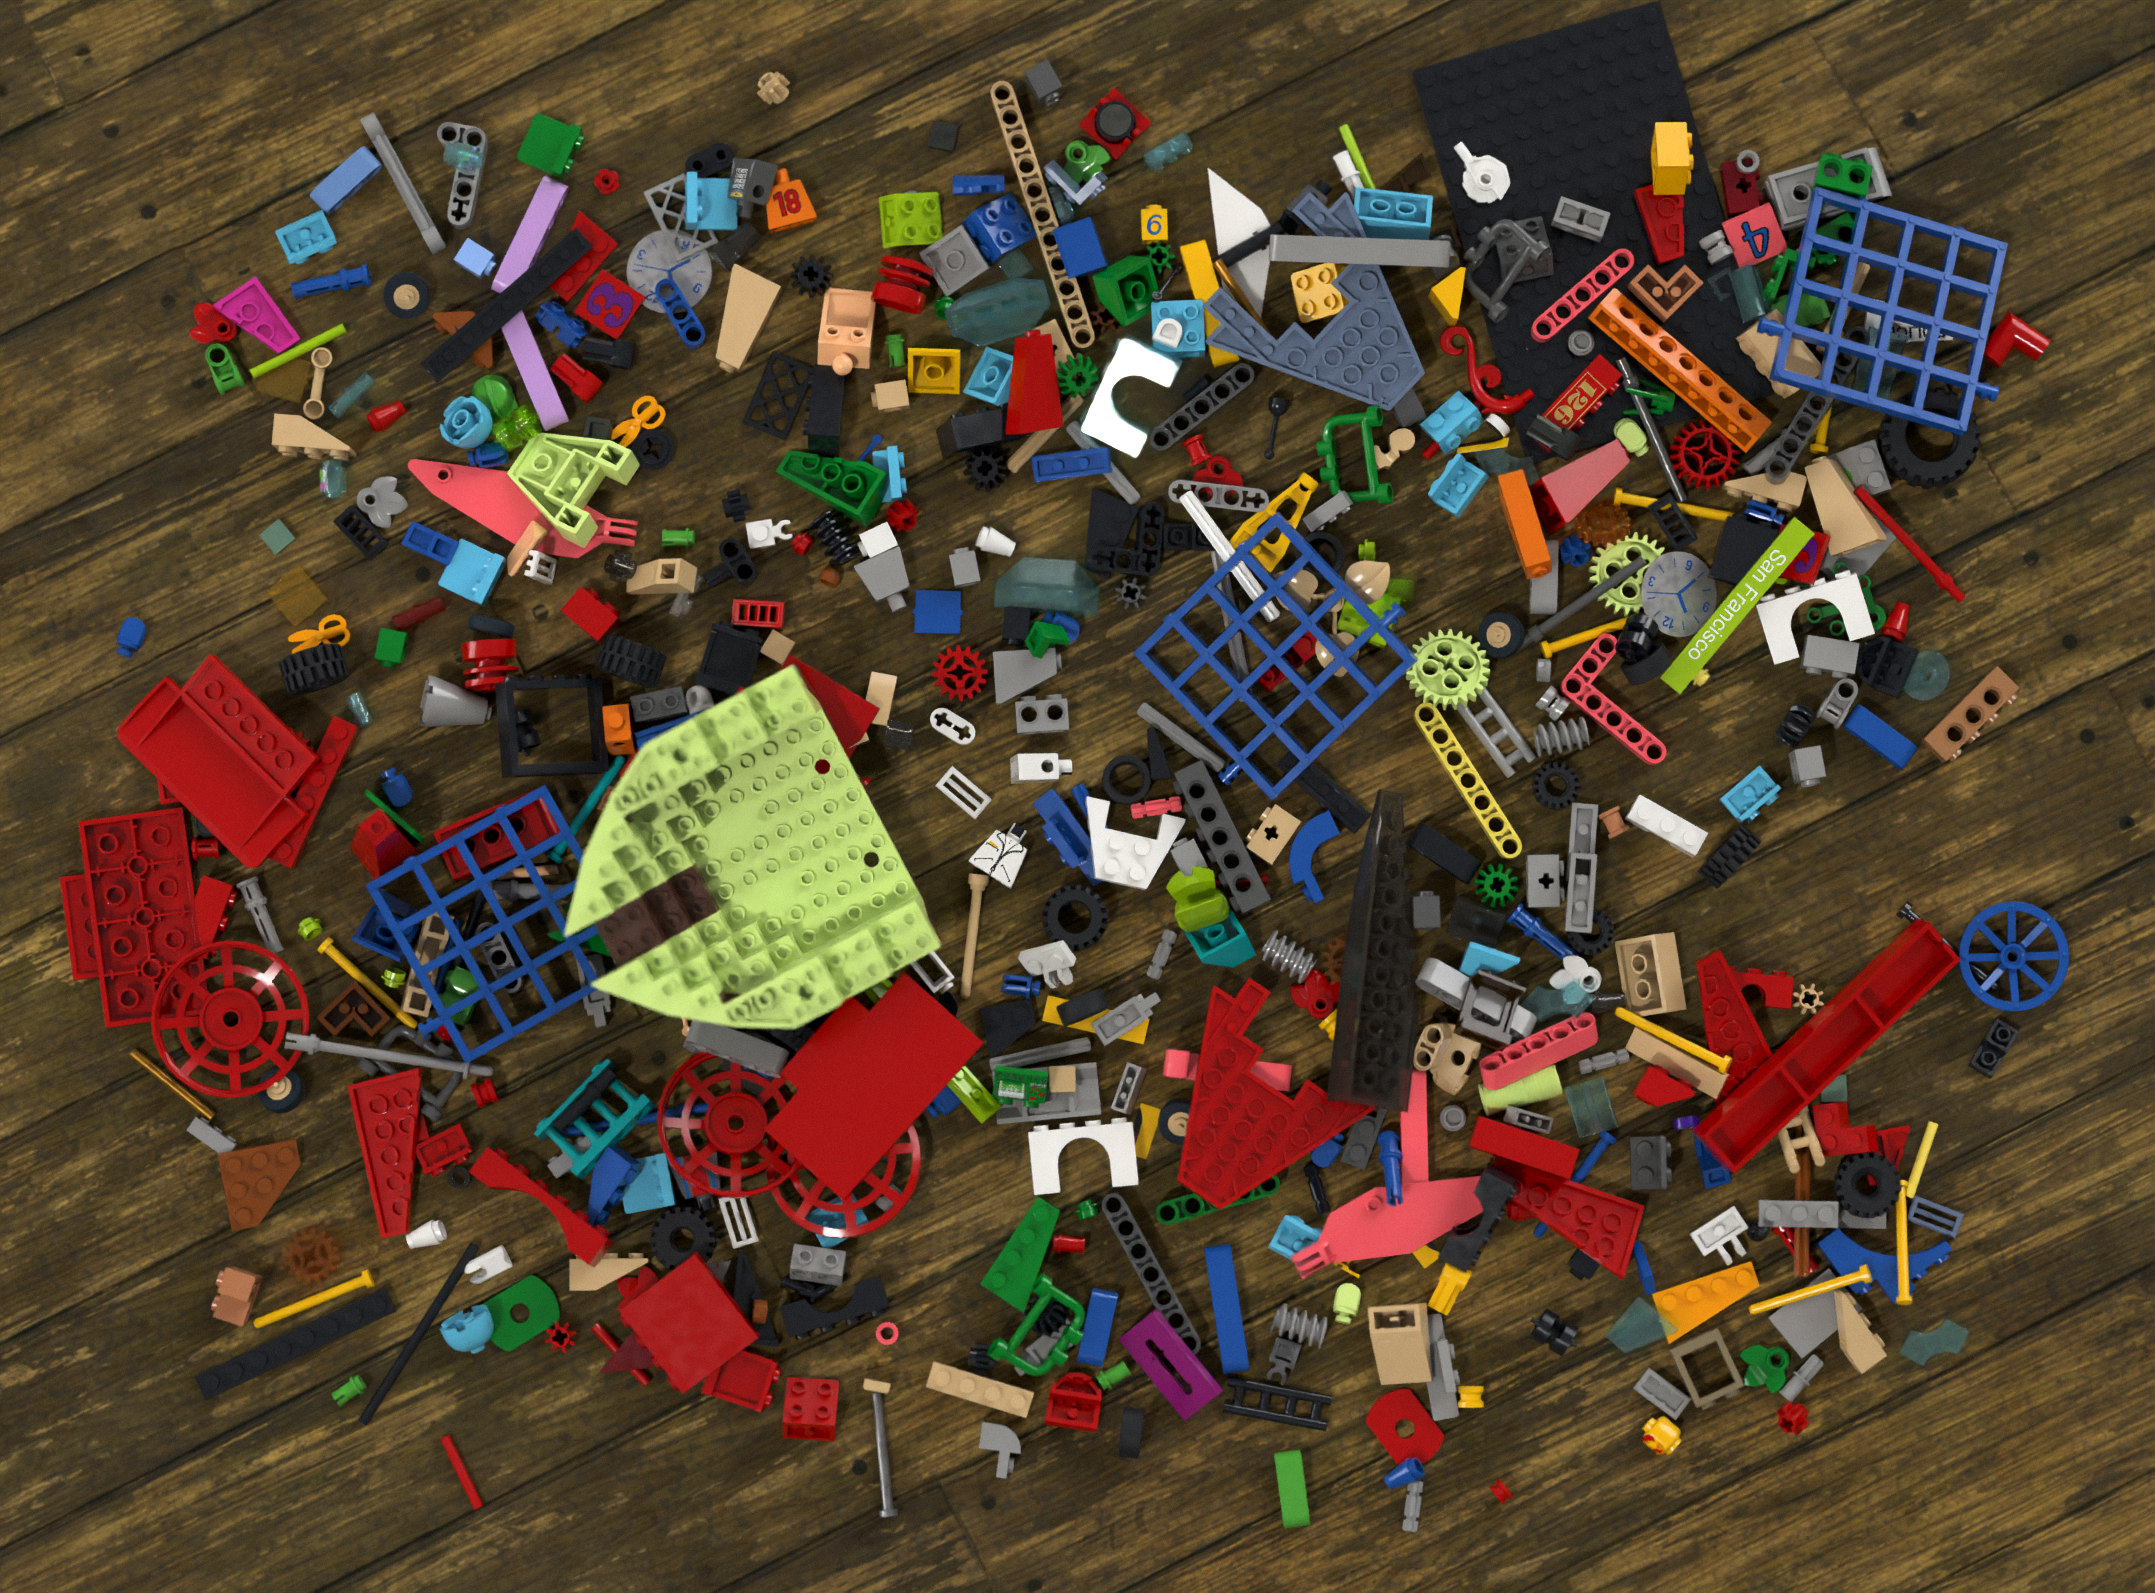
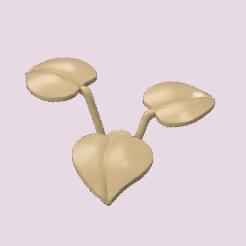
M1369 560L1355 562L1347 569L1345 582L1366 604H1372L1382 597L1388 586L1390 566L1387 562ZM1303 569L1284 587L1304 609L1310 605L1311 598L1322 599L1324 603L1336 591V589H1330L1326 594H1314L1318 587V581L1312 573ZM1287 570L1278 572L1273 576L1278 579ZM1277 597V600L1279 601V603H1280L1285 609L1289 610V609L1278 599V597ZM1344 597L1329 611L1332 612V634L1329 635L1343 650L1356 640L1348 632L1337 634V612L1344 605ZM1317 640L1315 646L1316 656L1320 664L1326 669L1335 658ZM1359 651L1351 657L1354 662L1358 658ZM1342 666L1334 675L1342 677L1347 670Z

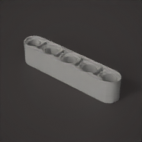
M1427 958L1415 983L1422 990L1460 1011L1470 977L1437 959ZM1479 987L1471 1016L1489 1025L1498 1026L1506 998L1493 990ZM1517 1005L1509 1034L1512 1035L1511 1040L1515 1042L1529 1037L1537 1022V1017L1533 1013Z

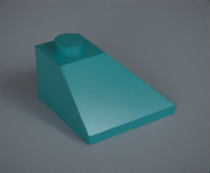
M1231 908L1228 917L1222 922L1193 932L1184 931L1202 963L1235 967L1256 956L1247 934Z

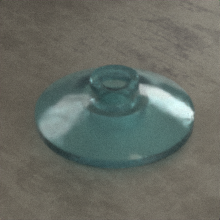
M1934 650L1919 651L1904 686L1905 692L1910 697L1921 701L1931 700L1941 694L1947 686L1950 677V668L1946 658ZM1932 674L1930 680L1927 681V676Z

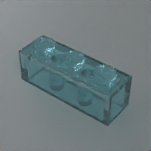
M1183 132L1143 154V159L1150 171H1158L1164 167L1163 164L1167 162L1170 164L1176 161L1179 155L1183 154L1185 156L1190 153L1193 144L1187 133Z

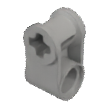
M1848 678L1837 681L1818 708L1816 718L1822 717L1832 723L1835 729H1838L1857 696V684ZM1843 683L1848 684L1852 689V693L1848 698H1844L1839 694V686Z

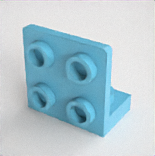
M697 172L686 173L685 230L737 229V201L728 198L730 179L697 178Z
M1203 301L1152 302V336L1158 324L1164 319H1174L1182 327V337L1176 350L1153 341V359L1205 357Z
M460 539L459 545L438 584L485 607L507 560L501 555L493 554L464 539Z
M665 1154L636 1159L641 1163L637 1170L639 1174L623 1190L624 1197L622 1199L625 1213L630 1214L677 1205L671 1169Z

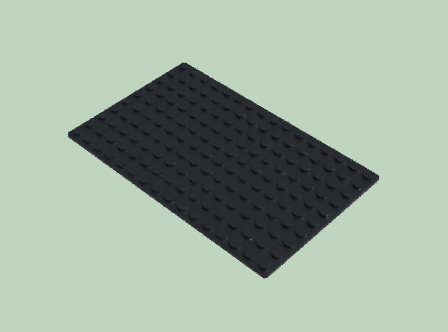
M1658 2L1648 3L1416 69L1413 72V80L1464 253L1471 247L1476 249L1479 247L1481 241L1477 236L1484 227L1488 226L1491 229L1497 221L1502 219L1519 221L1535 217H1542L1549 244L1552 248L1554 275L1514 282L1501 300L1510 308L1509 313L1501 322L1495 323L1488 317L1489 310L1479 302L1496 362L1502 375L1506 395L1511 397L1516 394L1520 395L1528 388L1535 394L1532 399L1525 403L1526 406L1512 413L1524 457L1528 464L1557 457L1551 452L1548 453L1526 433L1537 415L1541 416L1599 354L1617 370L1619 368L1616 360L1626 357L1634 375L1659 386L1668 387L1588 319L1614 287L1748 402L1774 394L1772 383L1757 370L1756 363L1741 350L1736 339L1755 322L1735 257L1732 254L1711 265L1707 259V251L1702 249L1699 241L1722 230L1725 235L1724 240L1726 244L1730 245L1721 224L1725 221L1661 6ZM1655 122H1686L1687 132L1692 133V147L1689 148L1690 154H1693V170H1691V184H1686L1685 195H1683L1684 256L1658 265L1633 192L1636 189L1653 185L1651 146ZM1462 142L1472 156L1478 158L1489 155L1506 165L1510 186L1501 200L1497 198L1489 204L1488 202L1477 203V200L1467 196L1468 193L1462 186V183H1464L1463 172H1466L1465 162L1454 149L1457 144ZM1561 196L1610 213L1600 242L1551 226ZM1496 245L1489 249L1485 255V261L1476 268L1472 275L1473 282L1490 298L1502 282L1500 259ZM1618 249H1627L1633 254L1634 264L1631 270L1551 340L1540 343L1533 339L1531 327L1534 321ZM1622 256L1615 258V264L1619 268L1628 266L1626 258ZM1647 265L1666 282L1686 265L1703 284L1663 324L1627 287ZM1603 273L1595 275V280L1598 284L1606 285L1609 282L1607 275ZM1585 290L1576 291V298L1579 301L1586 302L1589 300V295ZM1558 307L1556 309L1558 317L1562 319L1569 317V310L1566 307ZM1541 323L1536 326L1537 332L1540 335L1544 336L1550 333L1548 325ZM1577 330H1586L1594 338V347L1585 356L1573 354L1568 347L1570 335ZM1623 377L1618 380L1621 385L1612 395L1607 392L1600 399L1604 402L1594 414L1589 411L1583 417L1586 422L1576 432L1582 438L1576 451L1616 440L1613 429L1615 424L1624 418L1634 420L1641 430L1646 432L1640 415L1623 414L1624 410L1637 409L1630 393L1625 391L1622 383ZM1642 384L1638 386L1643 391L1651 393L1654 391V389ZM1676 393L1671 412L1664 411L1663 416L1651 414L1656 428L1702 416ZM1643 397L1648 408H1655V406H1651V398Z

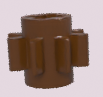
M1097 303L1098 312H1091V316L1097 318L1092 323V327L1099 325L1101 327V334H1104L1105 329H1111L1114 333L1115 323L1120 324L1119 321L1110 313V317L1113 320L1109 319L1107 323H1103V318L1100 315L1104 316L1105 312H1109V310L1100 303Z

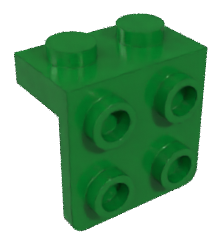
M536 114L517 154V158L522 163L564 180L566 173L570 174L574 166L575 160H573L576 150L580 151L584 143V132L577 125L571 124V126H568L542 114Z
M1787 248L1783 254L1779 253L1777 258H1775L1771 268V272L1775 273L1774 277H1770L1762 295L1766 297V305L1770 306L1775 299L1785 269L1794 272L1799 248L1796 251ZM1811 254L1805 276L1813 269L1817 259L1812 257Z

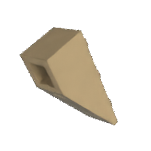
M1784 470L1774 471L1771 473H1773L1774 475H1781L1784 473ZM1791 472L1784 483L1774 485L1766 480L1764 473L1726 481L1721 489L1727 490L1726 494L1733 497L1742 498V495L1750 496L1752 500L1766 505L1767 502L1775 503L1778 509L1792 512V509L1800 507L1807 476Z
M681 558L657 559L630 568L626 594L694 593L697 567Z
M606 1253L594 1268L576 1256V1259H570V1291L599 1290L650 1262V1258H644V1253H628V1258H618V1253Z
M1835 1289L1834 1296L1840 1348L1854 1369L1863 1374L1887 1356L1882 1349L1885 1344L1877 1333L1873 1335L1868 1329L1871 1324L1862 1312L1860 1314L1857 1313L1854 1308L1857 1303L1848 1292L1844 1294L1839 1289Z

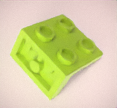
M938 192L900 193L879 197L883 249L910 245H932L943 238Z
M1383 594L1379 600L1367 605L1382 619L1384 617L1383 613L1387 609L1391 610V605L1394 602L1400 604V599ZM1346 600L1337 624V632H1348L1357 639L1370 624ZM1376 633L1367 643L1384 649L1387 642Z

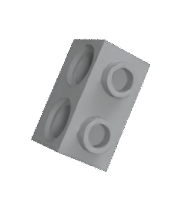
M1561 196L1551 226L1600 242L1610 213Z
M1061 694L1046 695V700H1036V696L1020 697V702H1015L1017 735L1069 732L1067 698L1062 699ZM1056 706L1062 710L1063 715L1060 719L1052 720L1048 717L1047 712L1051 707ZM1027 708L1034 709L1037 713L1035 720L1032 722H1026L1022 719V712Z
M1821 746L1797 749L1788 754L1794 784L1801 783V788L1816 786L1820 783V779L1826 777Z
M794 1244L790 1265V1279L842 1286L846 1251Z

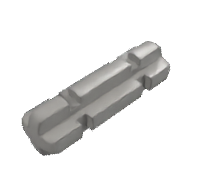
M1168 929L1164 931L1161 937L1162 942H1159L1151 961L1153 964L1148 968V977L1156 980L1160 978L1163 971L1161 970L1162 966L1165 967L1172 950L1171 945L1175 943L1177 938L1175 932Z
M1624 1048L1617 1050L1616 1053L1609 1052L1592 1057L1591 1060L1589 1058L1580 1060L1578 1066L1581 1074L1592 1072L1593 1069L1597 1071L1615 1066L1616 1063L1629 1062L1630 1057L1627 1049Z
M1422 1481L1414 1482L1407 1486L1409 1495L1406 1494L1404 1509L1406 1519H1403L1402 1529L1405 1531L1417 1532L1419 1521H1416V1519L1420 1516L1422 1496L1419 1495L1420 1492L1423 1493L1424 1485Z

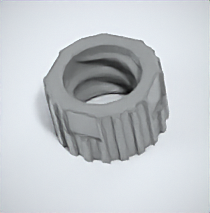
M1744 150L1737 156L1735 164L1738 171L1748 175L1757 170L1760 160L1758 154L1752 150ZM1744 157L1752 158L1753 165L1751 167H1744L1742 165Z
M1538 658L1536 681L1550 682L1551 659Z

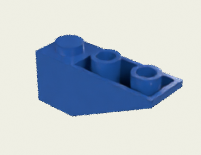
M618 1145L608 1146L593 1169L587 1214L590 1217L588 1223L593 1227H596L597 1224L603 1226L610 1217L609 1211L613 1205H617L624 1197L623 1190L639 1174L637 1170L641 1163Z

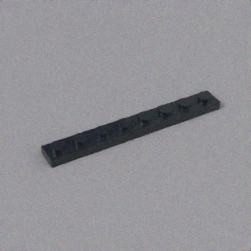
M577 228L572 230L422 361L420 365L436 383L441 381L592 249L593 246Z
M383 1288L194 1377L204 1399L208 1400L397 1312L387 1288Z

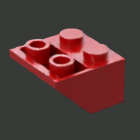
M1656 1064L1643 1069L1630 1095L1651 1107H1657L1693 1097L1696 1092L1691 1090L1692 1084L1682 1078H1676L1675 1080L1668 1076L1669 1071Z

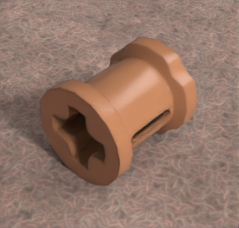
M1619 805L1598 815V818L1603 820L1608 829L1609 839L1630 829L1629 825H1625L1619 813Z

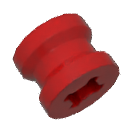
M491 1077L486 1078L483 1083H473L470 1085L479 1108L485 1107L486 1103L500 1101Z

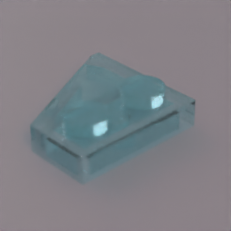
M1046 183L1060 226L1070 224L1071 220L1075 219L1070 201H1064L1058 184Z
M1638 1296L1605 1337L1627 1354L1672 1335L1678 1329Z

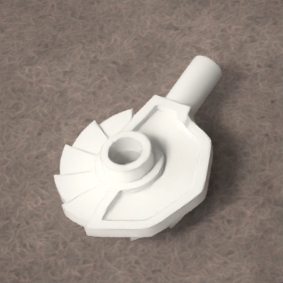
M1462 142L1457 144L1454 149L1465 162L1466 172H1463L1464 183H1462V186L1468 193L1467 196L1477 200V203L1488 202L1489 204L1497 198L1501 200L1510 186L1506 165L1489 155L1478 158L1472 156Z

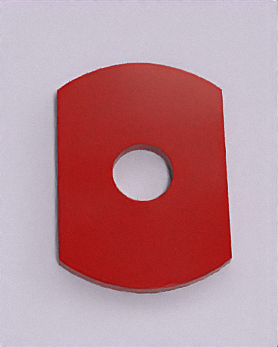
M1409 1388L1394 1390L1380 1397L1371 1407L1365 1420L1397 1465L1406 1458L1411 1459L1413 1457H1416L1421 1464L1427 1462L1438 1451L1444 1439V1434ZM1401 1419H1408L1414 1424V1433L1409 1438H1401L1396 1434L1395 1426Z

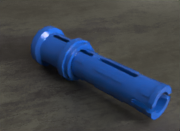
M363 264L361 268L352 270L344 268L337 274L292 282L291 288L294 298L297 299L339 289L347 292L353 287L363 285L371 287L372 280L368 265Z
M1521 902L1506 919L1508 923L1512 922L1523 930V935L1526 937L1532 936L1561 960L1566 956H1579L1580 954L1541 924L1540 917H1534L1525 910Z
M1385 1131L1377 1137V1143L1381 1148L1379 1161L1384 1166L1386 1202L1390 1206H1397L1396 1198L1399 1205L1403 1203L1399 1164L1402 1161V1153L1399 1151L1398 1145L1401 1138L1397 1132Z

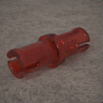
M437 596L423 604L418 605L416 603L412 605V609L392 616L397 630L401 631L418 622L421 624L425 623V619L446 611L440 596Z

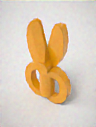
M647 395L639 398L632 408L634 419L626 420L616 426L612 431L611 440L625 434L619 445L626 448L635 441L641 427L645 429L659 427L664 422L666 413L665 409L658 405L654 397ZM646 401L651 402V404L638 415L637 411L639 406ZM659 411V419L652 424H647L646 422Z
M329 615L319 623V631L302 630L288 637L289 642L305 641L294 648L292 654L319 646L322 641L324 644H330L328 639L345 634L344 639L334 644H340L341 647L345 646L351 636L346 628V620L340 615ZM337 620L340 622V625L324 629L329 621Z

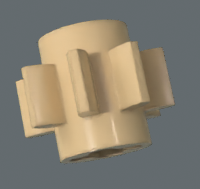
M778 71L775 74L768 72L760 78L758 86L761 90L757 94L768 104L772 102L775 104L781 103L789 94L786 86L790 82Z
M1800 984L1799 989L1801 992L1792 993V996L1796 997V1003L1792 1007L1799 1006L1802 1008L1801 1015H1804L1807 1009H1810L1812 1014H1816L1815 1006L1824 1005L1823 1002L1819 1001V996L1823 994V991H1814L1815 984H1811L1809 989H1805V986ZM1804 993L1813 996L1814 999L1810 1001L1811 1006L1808 1003L1803 1004Z

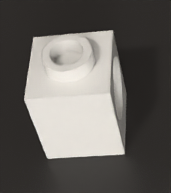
M888 522L859 534L861 541L857 543L863 557L868 555L869 558H873L898 546Z

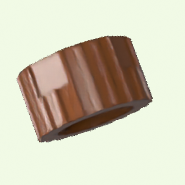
M754 1300L752 1310L753 1323H766L768 1306L766 1300Z

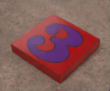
M602 269L574 313L612 338L619 340L646 297Z
M1781 524L1778 535L1786 527V525ZM1813 531L1815 534L1778 578L1814 585L1830 536Z

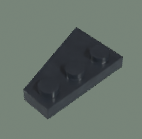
M1092 487L1086 552L1093 547L1099 546L1122 549L1139 508ZM1099 552L1093 555V560H1096L1097 564L1103 561L1109 562L1110 557H1100ZM1085 563L1084 570L1107 580L1109 579L1111 573L1092 570Z

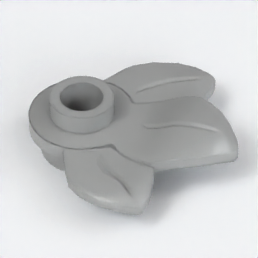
M380 477L372 483L371 487L362 489L356 496L357 507L362 512L367 513L370 521L377 527L389 528L391 525L390 515L401 513L408 507L405 498L399 493L394 492L397 485V479L394 477ZM366 496L373 497L374 503L372 505L365 502Z

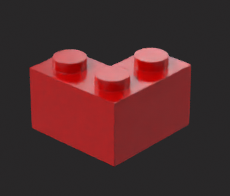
M580 587L563 606L561 612L602 646L605 636L612 635L622 622L618 618L620 613L607 601L604 605L598 600L601 597L590 587L586 591Z
M1847 1101L1812 1106L1815 1131L1824 1157L1878 1150L1875 1124L1850 1127Z

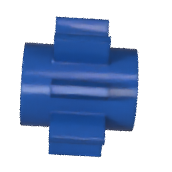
M1578 534L1566 537L1562 543L1563 546H1559L1560 556L1564 564L1570 562L1573 567L1584 565L1588 561L1589 556L1593 554L1588 538L1586 537L1581 540Z

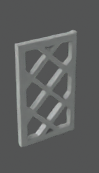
M685 173L643 192L677 262L719 244L713 230H707L712 240L705 243L696 240L699 230H695L693 238L678 234L682 220L685 221V203L681 214L666 210L670 196L685 201V196L672 192L675 184L681 181L685 184ZM657 192L667 195L662 208L655 205L651 195ZM664 214L678 219L674 232L667 229L663 221ZM676 238L690 243L688 251L679 254L674 244Z

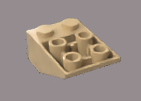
M274 414L272 445L278 452L282 453V456L297 457L298 453H304L308 455V458L323 459V455H330L334 460L349 461V457H356V453L351 447L302 416Z
M1427 1303L1368 1307L1370 1336L1381 1385L1432 1382Z

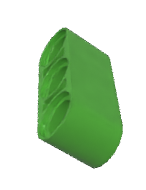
M1299 1449L1276 1452L1274 1457L1284 1529L1309 1526L1310 1518L1301 1451Z

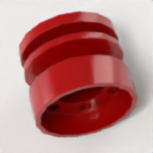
M882 256L880 264L887 268H879L878 274L888 280L887 282H875L870 300L894 310L922 314L927 296L916 290L917 288H929L930 282L923 278H932L934 270L910 258Z
M487 639L461 644L462 661L475 663V668L463 671L464 676H476V679L464 682L465 689H474L482 692L496 691L495 684L505 682V677H513L507 676V674L518 672V667L506 665L507 660L517 657L515 639Z

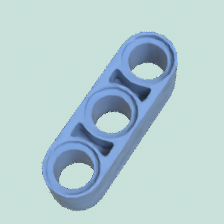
M363 146L324 179L310 193V197L326 215H330L373 178L383 165L366 146Z

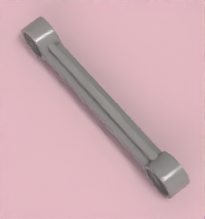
M374 112L363 117L360 121L431 253L434 255L447 248Z

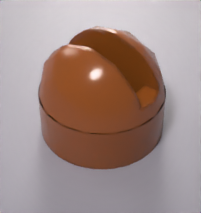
M825 567L821 571L818 581L828 587L837 588L840 581V573L835 567Z

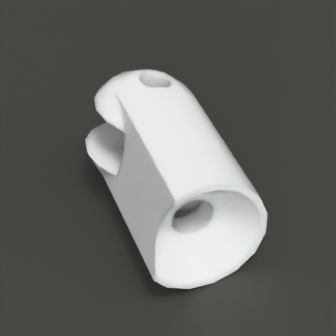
M500 1245L468 1262L465 1267V1273L469 1274L482 1268V1271L470 1278V1282L480 1284L512 1268L513 1264L503 1245Z

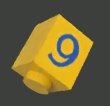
M1147 205L1146 209H1141L1142 244H1157V241H1160V244H1168L1167 209H1162L1161 205Z

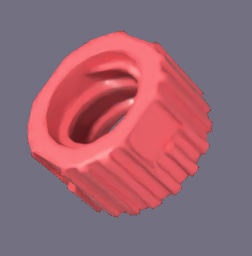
M882 1322L875 1331L876 1338L881 1344H893L899 1336L898 1328L893 1323ZM885 1327L893 1330V1336L887 1340L881 1336V1331Z

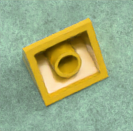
M1460 267L1431 288L1428 295L1449 326H1455L1458 321L1466 270L1464 267Z
M908 348V393L960 394V349Z

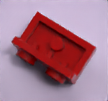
M460 1123L416 1145V1155L423 1168L422 1171L424 1175L431 1173L432 1177L447 1171L445 1166L452 1162H455L457 1166L469 1160L468 1154L474 1152Z

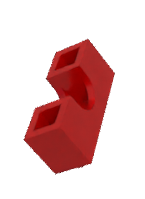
M1729 966L1740 990L1747 985L1759 988L1763 996L1762 1007L1791 1009L1794 977H1787L1788 972L1772 971V975L1761 974V969L1746 968V972L1743 973L1735 972L1736 967Z

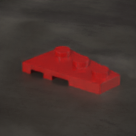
M1653 185L1636 189L1633 193L1657 264L1682 258L1684 256L1683 195H1653Z
M581 211L578 212L571 231L577 228L593 248L548 286L567 303L575 297L619 246L616 241Z

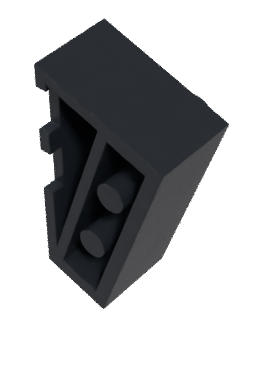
M815 364L814 374L809 373L808 389H812L811 397H806L805 412H810L809 420H804L803 435L808 436V453L818 454L821 457L840 458L839 443L840 435L842 434L841 423L844 409L846 375L836 374L832 366Z
M1008 403L999 405L998 409L990 411L989 407L975 410L973 415L966 416L965 412L950 415V420L936 429L943 459L951 458V455L964 451L971 453L975 452L974 449L988 446L995 447L1023 440L1030 433L1006 435Z

